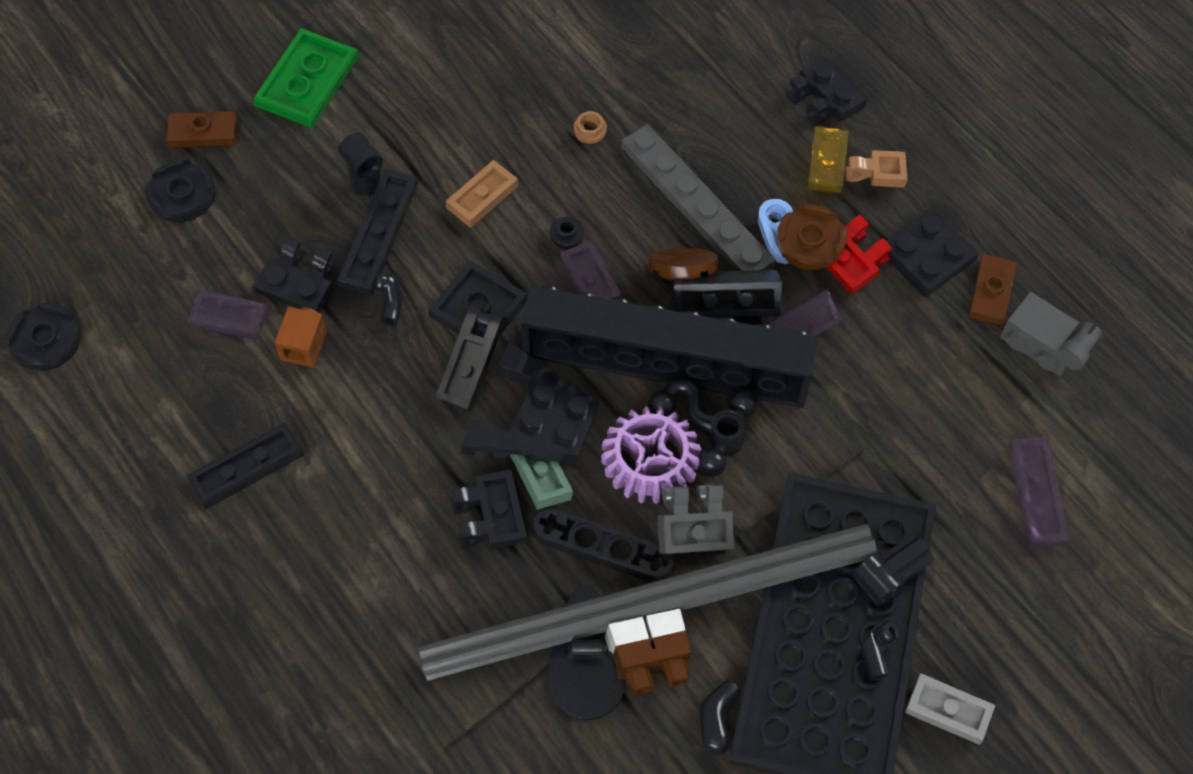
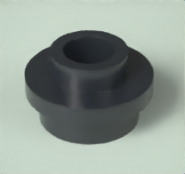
M568 216L558 218L550 227V238L560 249H574L583 240L584 228L582 223L576 218ZM563 230H572V232H570V233H564V232H562V231H563Z

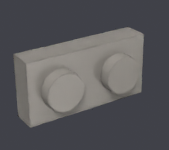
M920 673L905 713L980 745L986 734L995 705Z

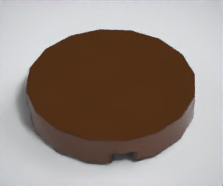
M803 205L791 213L789 211L783 216L778 226L777 246L781 255L790 264L804 270H820L830 267L840 259L846 246L847 230L844 223L842 225L841 221L838 220V215L832 210L820 205Z
M699 248L665 249L648 256V269L652 275L659 271V276L664 279L693 280L701 277V272L707 271L709 276L713 275L718 270V257L712 251Z

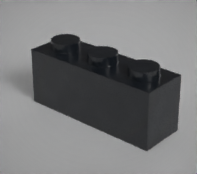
M777 270L716 271L710 276L707 272H701V277L693 280L671 279L672 311L682 313L692 311L710 318L781 316L782 281Z

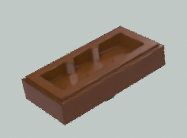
M235 111L173 113L168 116L167 144L169 148L236 145L237 115Z
M986 254L982 255L968 318L1003 326L1017 262Z

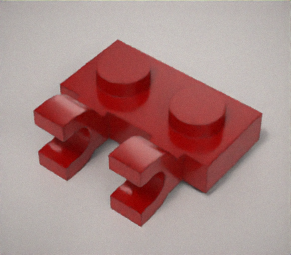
M861 214L845 226L847 240L840 259L830 267H826L851 295L879 276L880 269L878 267L889 261L890 257L887 254L892 250V247L884 238L876 242L866 252H863L856 245L867 237V233L864 230L869 227V223Z

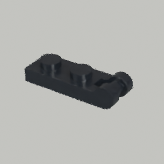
M470 306L435 398L472 411L499 336L505 329L506 316L499 313L490 315L485 313L481 307ZM479 326L487 328L484 337L475 335L476 329Z

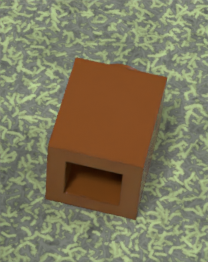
M306 307L301 309L287 308L274 343L280 360L314 368L327 333L322 314Z

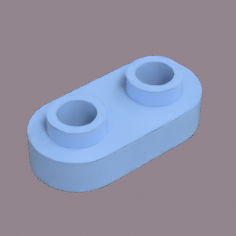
M770 199L765 201L759 209L758 225L767 251L776 262L788 264L789 262L781 255L777 246V230L783 216L789 211L790 213L793 212V210L783 200ZM770 219H777L780 222L774 223Z

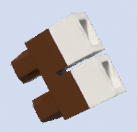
M680 608L648 615L645 621L643 617L608 625L605 640L609 652L612 651L616 663L618 680L625 679L632 696L651 692L654 684L650 673L663 671L667 687L672 688L687 683L689 679L687 661L691 654V649Z

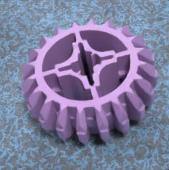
M647 406L643 408L642 415H638L631 409L628 414L629 421L619 416L616 420V427H610L607 431L609 439H604L602 443L604 453L601 455L602 464L607 466L605 468V475L607 478H614L613 487L615 490L625 486L624 496L626 498L631 497L635 492L638 494V501L640 503L645 501L646 496H652L653 502L657 504L660 501L663 487H687L686 482H694L696 477L694 471L699 469L698 456L701 453L700 444L695 443L697 441L695 431L687 432L689 430L687 420L677 423L678 415L676 412L666 417L662 407L657 410L656 414H650ZM667 440L676 446L681 460L673 457V452L666 448ZM658 448L657 456H655L654 453H655L656 449ZM622 450L628 452L629 457L636 461V469L634 471L624 462L621 455ZM649 453H653V457H647L645 460V454L649 456ZM652 474H662L659 476H650Z

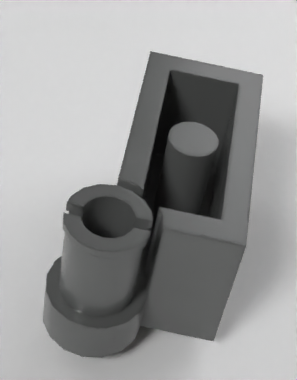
M1030 292L1008 319L1000 338L1005 340L1012 349L1021 351L1037 361L1043 369L1061 376L1066 368L1076 371L1085 365L1090 358L1089 352L1097 341L1102 338V331L1096 326L1092 333L1088 334L1093 323L1084 322L1079 329L1080 322Z

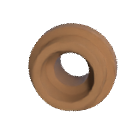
M593 111L582 113L574 123V134L578 140L584 143H597L605 137L607 132L605 120L600 114Z

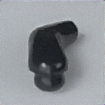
M726 679L714 689L700 706L702 744L710 754L715 756L724 754L728 749L729 738L725 717L734 701L740 695L738 686L729 679Z

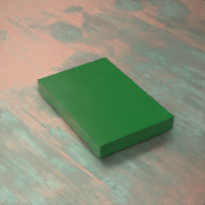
M301 28L253 98L254 105L313 128L359 58L358 49Z

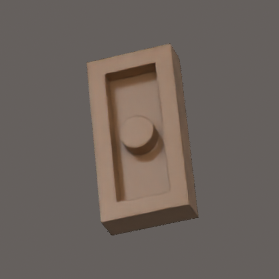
M492 160L446 200V208L472 228L518 187V179L495 160Z

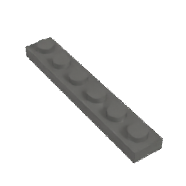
M649 124L622 139L621 148L734 271L771 270L775 267L776 260Z

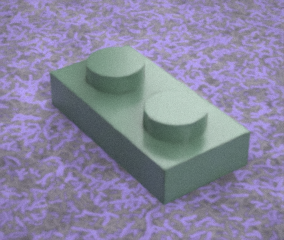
M510 454L537 510L572 499L573 490L558 462L529 460V455Z

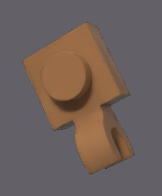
M872 150L869 158L852 156L848 159L849 167L845 168L846 181L858 182L870 177L871 186L905 187L907 168L905 152Z

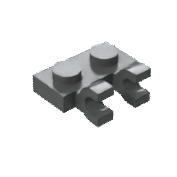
M723 485L696 486L697 500L702 508V512L688 513L689 487L662 488L663 502L668 510V514L658 515L659 553L672 554L734 549L733 511H722Z

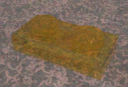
M815 127L807 189L841 193L849 131Z

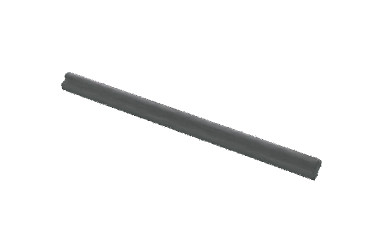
M863 524L418 646L423 672L427 681L603 633L607 631L608 625L639 617H643L645 621L648 615L679 608L682 611L864 561L877 552L875 540L871 536L868 524Z

